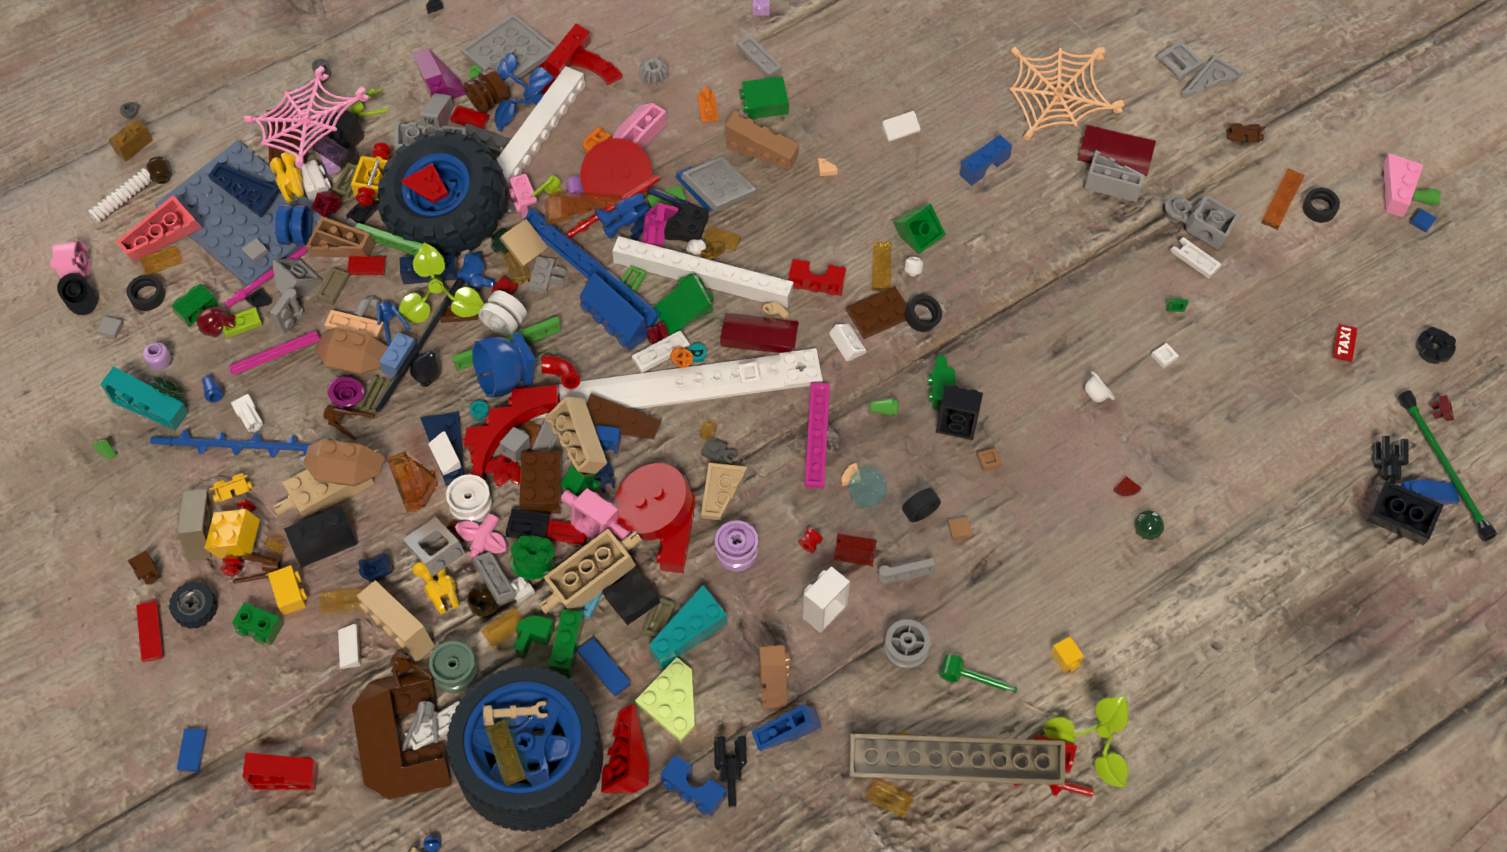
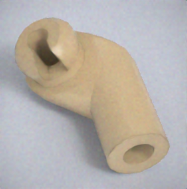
M769 302L763 306V311L766 314H779L783 320H787L791 315L779 302Z

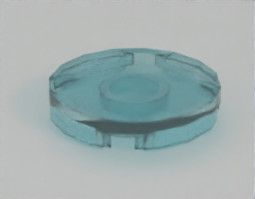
M863 468L856 471L850 478L848 483L849 496L852 501L862 507L878 505L886 495L887 483L883 475L871 468Z

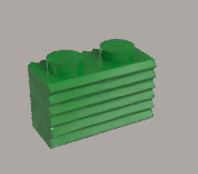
M202 284L192 287L182 298H177L171 307L174 313L190 327L194 322H197V316L201 310L213 306L217 307L218 304L215 297Z

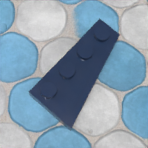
M219 162L208 175L211 181L260 218L280 192L279 187Z
M459 413L420 417L429 442L445 431L460 461V469L444 476L441 472L445 485H450L454 479L464 475Z

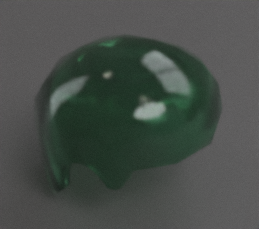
M1143 511L1133 521L1135 533L1145 540L1159 538L1164 531V521L1160 514L1155 511Z

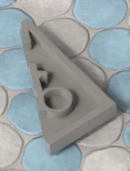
M1215 55L1183 91L1181 97L1186 99L1240 78L1243 71Z

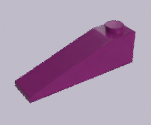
M429 48L412 53L430 98L434 93L450 95L452 99L466 95L461 80Z

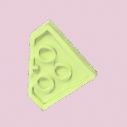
M676 657L635 700V704L680 742L695 728L692 669Z

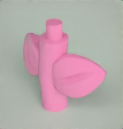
M487 514L480 525L474 521L466 520L457 523L455 526L457 533L462 539L472 542L469 554L471 559L478 556V554L481 555L484 549L494 554L507 550V542L504 536L492 532L499 522V518L495 515Z

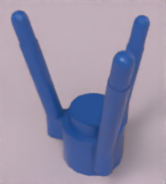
M382 302L376 306L377 324L381 325V319H383L388 345L391 343L388 321L393 319L394 313L407 330L411 329L399 313L396 305L392 306L390 302Z

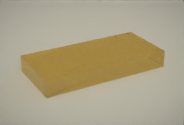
M709 226L703 239L709 243H723L727 249L735 251L741 236Z

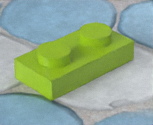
M254 307L235 314V319L233 320L234 327L223 326V331L226 338H230L262 326L256 308Z

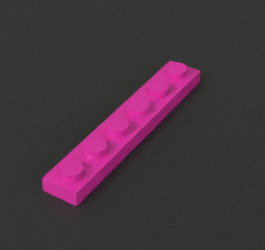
M811 383L805 488L824 489L830 384Z

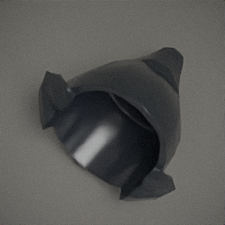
M433 350L428 353H418L410 366L411 376L423 387L430 386L441 374V365L436 359V354Z

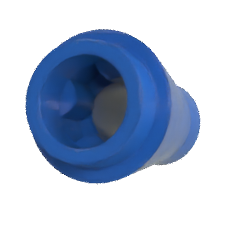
M211 375L204 376L202 383L205 399L211 403L220 401L223 397V390Z

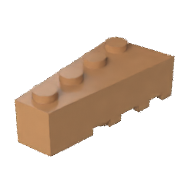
M734 110L725 126L726 148L743 153L748 157L760 159L765 163L774 164L779 168L791 170L799 155V144L779 133L774 135L769 128L765 126L761 128L753 124L754 120L750 118L744 119L739 116V112Z

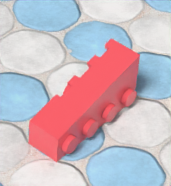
M173 195L117 240L116 243L136 262L202 227Z

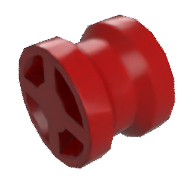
M807 528L804 537H801L798 543L804 550L814 553L817 549V544L823 541V537L814 529Z

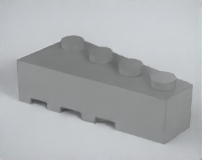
M395 121V151L403 144L408 146L415 142L414 137L424 133L432 136L435 135V131H450L454 135L456 133L467 135L466 128L442 126L440 128L435 127L434 124L420 126L414 122L402 124L401 121Z

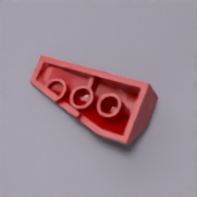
M632 703L618 712L612 734L615 737L614 743L607 752V755L610 756L608 766H605L602 771V793H635L648 786L649 765L636 706Z

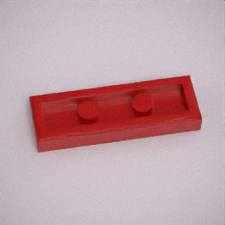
M152 601L136 605L141 661L144 663L164 658L158 602Z

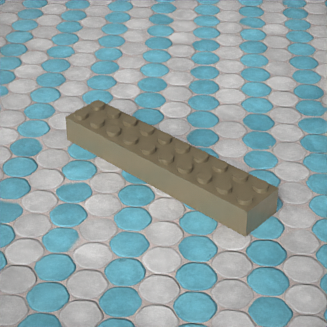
M851 734L850 778L1063 786L1065 785V741Z

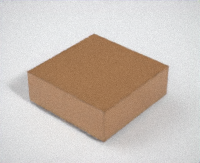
M995 448L980 451L976 454L983 472L999 468L1002 465Z
M968 517L948 520L952 540L972 537Z

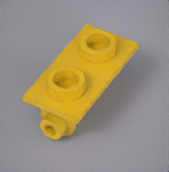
M241 473L233 476L229 482L225 483L222 480L214 483L213 488L209 489L211 492L215 491L216 493L212 495L214 501L221 503L233 498L231 493L233 489L236 496L250 492L253 486L251 481H246L250 477L248 475L244 476Z

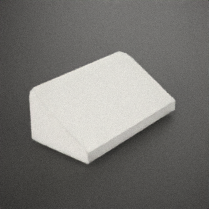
M914 111L882 122V131L888 142L921 131Z
M850 324L835 325L830 331L831 338L846 361L866 354V349Z
M445 431L428 443L443 476L461 468L460 461Z
M352 624L338 630L340 669L361 666L359 628L357 624Z

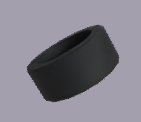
M1323 187L1314 188L1309 191L1303 202L1304 214L1309 219L1319 223L1332 220L1340 207V200L1335 192ZM1314 199L1324 200L1328 202L1332 209L1329 211L1318 210L1312 205L1311 201Z
M140 275L134 278L126 289L127 297L133 307L141 311H150L159 307L165 298V290L158 278L152 275ZM147 286L156 287V292L152 297L144 300L136 299L135 296L140 289Z
M919 295L906 306L905 318L911 328L919 332H927L940 322L942 309L933 297ZM917 304L923 305L930 310L932 314V321L930 323L923 322L916 316L915 306Z
M927 488L911 496L903 504L902 511L910 522H918L936 511L941 504V500L932 488Z

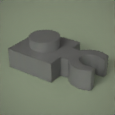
M712 437L709 438L701 451L702 456L716 463H719L722 459L726 465H733V461L728 459V457H738L736 451L727 450V444Z

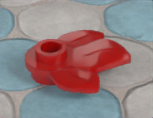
M502 454L497 459L487 462L484 471L493 474L497 487L505 484L509 479L517 485L520 484L521 468L517 465V462ZM505 459H508V460H510L511 462H510V463H506L504 460H505Z

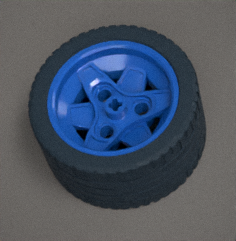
M538 666L510 667L507 670H500L496 674L492 673L488 678H483L480 680V683H476L471 690L469 689L465 697H462L460 704L455 708V713L452 714V721L449 723V731L447 732L449 762L466 800L487 821H492L494 825H500L505 829L510 828L513 831L544 830L546 827L551 828L555 824H560L565 819L571 818L572 814H576L581 806L583 807L587 803V799H590L602 773V741L596 715L585 693H582V689L576 686L572 680H568V677L561 676L560 673L553 672L551 669H542V667ZM539 702H546V706L538 708L541 714L547 713L545 718L540 719L535 715H531L530 718L528 716H517L516 719L500 717L494 718V725L484 726L483 706L491 705L493 709L510 708V706H516V708L531 707ZM501 721L503 722L504 729L495 728L497 724ZM556 723L562 728L565 737L552 735ZM538 729L545 730L541 735L534 734ZM503 744H510L508 749H500ZM486 752L499 757L492 769L488 764ZM561 760L557 768L549 774L548 762ZM532 764L539 765L537 770H529ZM523 774L529 783L518 784L511 781Z

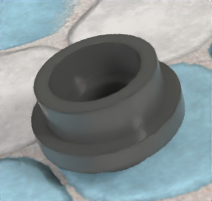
M126 102L120 107V113L125 118L132 119L137 115L138 107L133 102Z

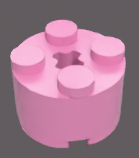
M82 241L53 244V259L50 260V265L53 270L57 271L60 279L69 273H76L82 277L90 274L91 261L86 258L85 254L89 252Z

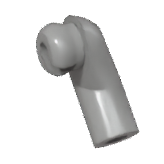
M374 296L362 299L354 314L363 317L368 308L374 307L376 309V306L380 304V300Z

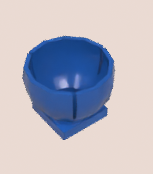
M520 333L513 334L512 342L502 337L482 338L474 342L472 360L475 375L493 372L489 375L477 377L478 383L487 397L507 395L511 393L512 389H516L521 381L524 386L532 385L536 358Z

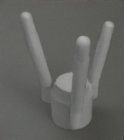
M427 701L419 702L414 719L401 748L402 751L406 750L413 731L417 735L421 723H428L430 720H432L434 743H438V712L434 711L435 705Z

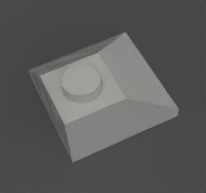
M300 258L274 259L272 262L276 288L282 295L287 289L292 288L296 291L297 298H302L323 281Z

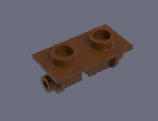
M1241 123L1231 124L1226 129V132H1230L1227 133V140L1243 142L1244 136H1247V142L1259 143L1264 139V134H1261L1265 127H1261L1259 124H1250L1249 126H1242Z

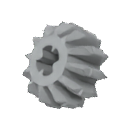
M651 56L650 59L645 58L644 62L640 63L639 75L642 77L643 82H647L648 85L651 83L657 85V82L663 84L664 79H667L668 66L664 59L660 60L659 56L656 59Z

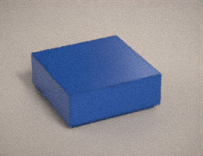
M1420 209L1410 224L1427 232L1437 217Z

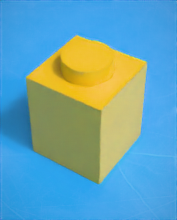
M1071 636L1053 645L1051 650L1052 656L1064 673L1069 670L1071 672L1081 667L1084 655Z

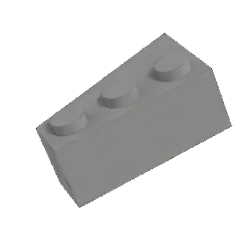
M1096 150L1084 189L1137 203L1145 175L1126 165L1124 167L1115 163V159L1111 157L1107 159L1100 155L1101 152Z

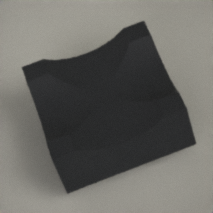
M673 202V207H677L678 212L667 221L664 230L665 239L689 242L692 239L702 240L704 228L709 218L708 209Z
M636 568L631 570L616 584L602 590L605 599L627 626L660 603L656 592L646 583Z

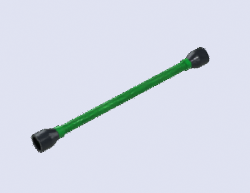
M1411 390L1401 393L1397 399L1417 422L1450 479H1452L1451 481L1460 496H1462L1469 511L1475 517L1474 521L1477 524L1478 534L1481 539L1488 541L1494 538L1498 533L1493 525L1481 515L1477 506L1471 500L1472 498L1419 413L1420 410L1417 407L1414 394Z

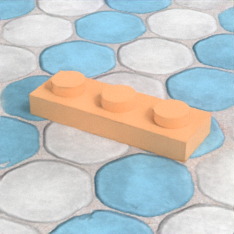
M331 310L324 326L328 330L338 328L369 335L379 340L384 323L381 322V325H378L376 320Z

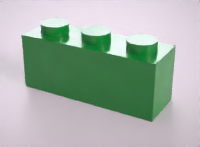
M562 609L549 662V669L560 673L561 676L564 675L569 678L572 676L584 625L582 612Z

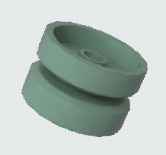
M448 641L440 644L430 656V671L436 685L442 691L461 693L468 690L475 683L478 676V666L472 650L466 644L459 641Z

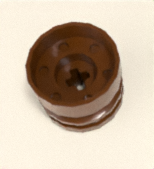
M491 67L480 72L478 78L472 77L471 80L464 82L463 86L467 97L472 105L481 113L486 114L494 108V103L499 105L503 100L509 99V92L504 81Z

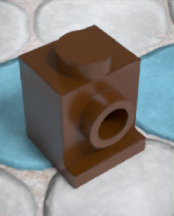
M147 551L128 560L138 580L143 579L146 585L153 584L157 579L161 578Z

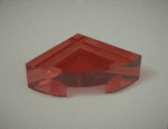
M1126 476L1114 488L1113 492L1121 496H1133L1139 493L1142 488Z

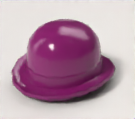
M344 376L337 377L330 382L327 394L334 404L344 408H351L363 399L365 389L358 380Z

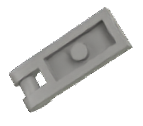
M921 558L916 562L909 564L903 562L891 568L883 565L879 569L878 581L881 584H889L932 574L935 568L933 558Z

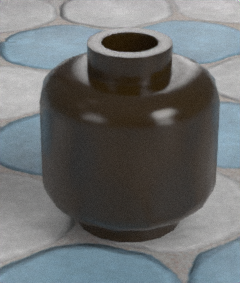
M157 156L151 158L147 163L146 168L151 181L165 184L172 177V169L167 159Z

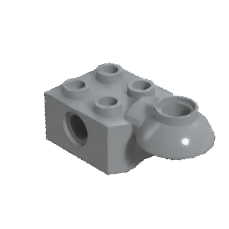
M1180 196L1170 197L1165 204L1169 220L1172 222H1183L1186 224L1188 233L1217 250L1227 239L1240 216V213L1210 196L1202 198L1195 208L1187 199Z

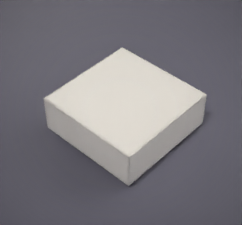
M1167 343L1151 354L1163 369L1179 357Z

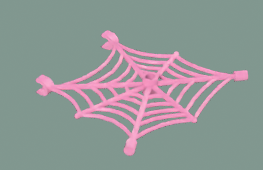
M322 66L316 69L315 78L308 84L291 92L285 91L282 101L268 113L257 118L254 116L244 117L245 123H254L256 121L263 131L262 146L277 148L297 157L295 165L298 168L303 166L304 155L316 142L330 132L337 131L336 123L348 107L358 100L365 102L370 98L366 94L363 95L366 92V89L363 87L356 91V97H341L329 93L320 82V80L323 81L329 77L325 73L322 74L325 71V68ZM315 82V85L307 91L293 97L290 96L291 94L297 93L309 87L311 84ZM318 85L327 95L347 101L332 102L323 99L317 93ZM312 91V94L303 99H300L298 101L293 100ZM315 95L321 101L335 106L322 107L316 104L314 101ZM286 98H288L286 105L279 112L268 118H264L275 112L285 102ZM310 98V101H308V102H306V103H304V104H302V105H300V106L297 105L298 103H301V102H303V101H306L307 99ZM290 102H291V104H292L291 107H290L284 114H282L281 116L277 117L278 115H280L281 113H283V112L286 110V108L289 106V104H290ZM313 104H314L315 107L320 108V109H322V110H324V111H315V110H313V109H312ZM308 105L307 109L300 110V108H303ZM345 106V107L340 111V113L337 115L336 119L334 120L333 125L330 126L329 123H330V120L332 119V117L334 116V114H335L341 107ZM293 108H295L294 112L291 115H289L287 118H283ZM330 112H332L331 115L329 116V118H328L326 124H323V122H324L325 118L327 117V115H328ZM261 122H268L270 130L268 139H266L265 128ZM271 122H275L276 128L274 136H272ZM278 122H283L282 131L278 133ZM286 122H291V127L286 129ZM303 125V130H302V131H300L299 129H295V128H297V127ZM316 125L315 128H313V129L310 130L308 133H306V131H307L309 128H311L312 126ZM325 129H329L328 131H326V132H324L323 134H321L318 138H316V139L304 150V147H305V146L310 142V140H312L317 134H319L320 132L324 131ZM294 131L302 134L300 138L286 133ZM316 131V132H315L312 136H310V137L306 140V142H305V138L308 137L312 132ZM286 136L301 141L300 148L277 138ZM275 141L289 145L299 150V155L286 148L269 144V142Z

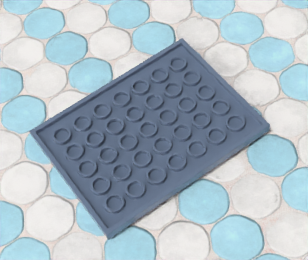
M237 140L155 203V206L158 208L174 195L202 227L188 236L239 281L248 286L273 268L272 262L274 259H286L302 247L295 245L294 242L290 245L278 244L275 233V217L279 205H291L293 209L296 205H306L309 208L311 216L310 237L322 215L312 209L313 203L305 196L299 198L294 193L295 201L287 203L280 191L260 218L211 181L208 175L219 162L278 187L276 182L277 174H274L266 163ZM257 238L267 248L269 253L253 263L243 253L242 248Z

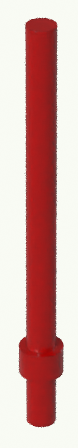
M657 174L603 208V210L606 212L614 210L616 203L643 192L660 181V178ZM594 214L585 221L578 222V225L566 232L569 238H572L581 231L585 232L588 230V227L599 219Z

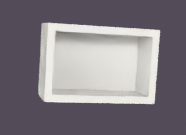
M831 566L827 571H822L817 581L813 585H808L804 590L803 619L819 633H822L847 607L850 581Z

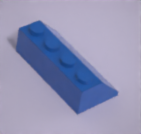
M593 273L580 294V307L584 312H589L597 324L601 323L609 335H614L622 347H627L631 351L647 338L645 318L596 273Z

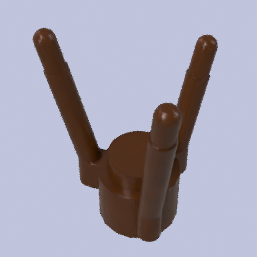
M328 405L323 415L324 419L329 420L328 425L334 426L353 440H357V438L337 424V422L342 421L344 415L375 417L374 414L343 409L333 405Z
M254 553L248 556L242 555V559L261 562L262 571H266V573L233 580V583L269 578L268 573L281 569V559Z
M396 651L395 655L391 658V665L393 666L391 672L394 675L397 689H401L398 672H405L409 668L414 669L429 679L433 678L431 674L413 664L407 658V655Z

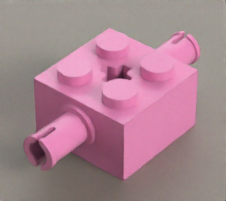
M586 489L579 497L569 490L563 493L561 501L572 507L571 524L581 533L584 532L590 539H595L606 529H609L621 541L630 535V531L618 524V509L616 506L602 499L596 492Z

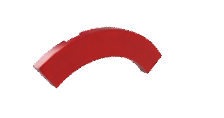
M586 50L581 54L576 52L571 60L570 65L594 72L607 85L623 79L621 72L611 62H607L600 55ZM543 62L542 64H540L539 66H537V68H538V67L544 68V66L546 65V62Z

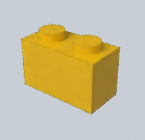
M290 565L268 573L278 608L283 616L306 608L304 600L307 599L304 588L300 589L299 583L302 580L298 571L294 572Z

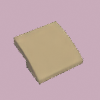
M527 219L499 238L521 267L549 248Z

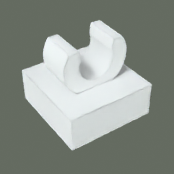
M519 577L510 583L516 592L514 599L517 603L535 593L525 578Z

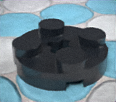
M1429 327L1419 335L1416 341V348L1418 347L1420 357L1429 363L1439 364V362H1448L1455 353L1456 339L1443 330ZM1433 343L1437 344L1439 347L1437 349L1433 348Z

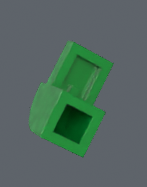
M529 616L517 624L515 630L518 637L514 643L517 657L525 659L532 641L548 646L555 630L553 620L541 616Z

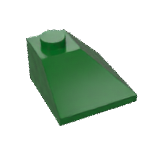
M931 204L908 211L893 221L900 238L917 254H920L946 235Z

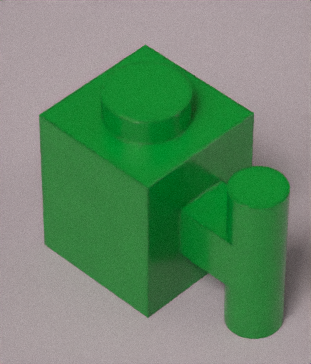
M573 465L568 470L561 485L578 496L586 489L597 492L601 483L597 480L593 481L594 473L578 472Z

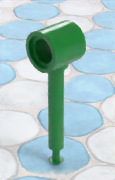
M945 655L939 676L946 681L959 682L960 677L963 676L1004 691L1006 689L1013 691V694L1017 692L1016 686L1014 688L1008 686L1006 682L965 669L964 660L958 656Z

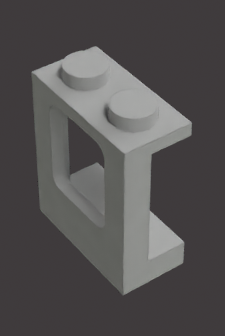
M436 517L403 539L409 552L413 556H417L426 566L432 577L465 554L457 538ZM443 536L448 545L434 555L429 556L423 549Z

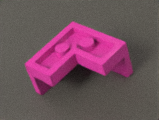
M658 203L645 213L642 242L663 248L666 221L678 212V208Z

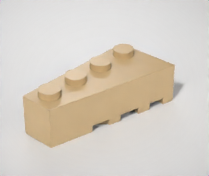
M566 396L544 418L548 423H551L553 433L557 434L561 439L560 444L567 449V455L577 471L596 474L607 464L587 405L582 398Z
M377 581L372 582L357 595L360 601L358 605L365 614L369 613L373 622L376 625L380 624L383 631L389 637H392L397 645L404 649L416 663L435 647L424 626Z

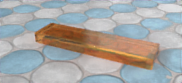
M1288 168L1262 219V224L1276 230L1279 229L1303 181L1304 174Z

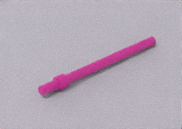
M306 246L301 247L286 259L300 258L308 252L305 248ZM270 269L244 289L240 288L235 292L234 296L224 302V305L229 309L238 301L242 302L248 297V294L274 276V269Z

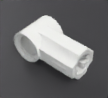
M248 394L230 402L248 432L260 430L263 423Z

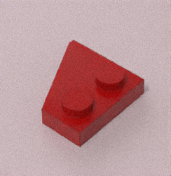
M433 164L401 180L405 187H409L416 194L425 197L432 204L449 195Z

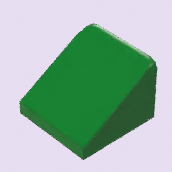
M1166 299V311L1185 312L1188 299Z

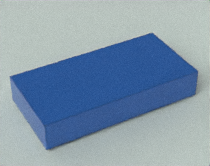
M184 729L177 764L178 771L200 772L207 734L206 730Z

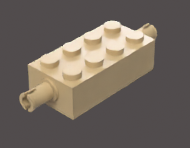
M378 449L374 450L375 452L381 454ZM306 469L282 482L288 498L272 507L278 517L294 508L298 510L302 519L306 520L325 512L372 486L374 482L373 479H370L355 487L318 482Z
M606 529L544 576V579L552 588L553 594L538 605L545 614L559 603L564 604L568 610H579L600 594L602 590L636 566L628 551L642 542V539L636 531H633L624 540L618 541L611 531Z

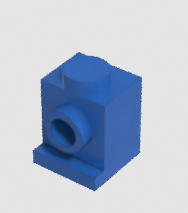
M597 425L596 433L602 450H614V454H618L621 441L620 428Z

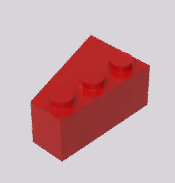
M245 752L242 777L252 790H316L318 764L312 757L302 756L299 758Z

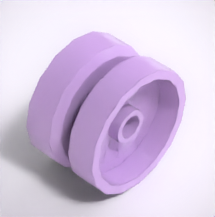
M737 520L729 521L717 530L715 553L719 564L727 570L737 572L750 568L756 562L758 557V534L754 527L747 522Z

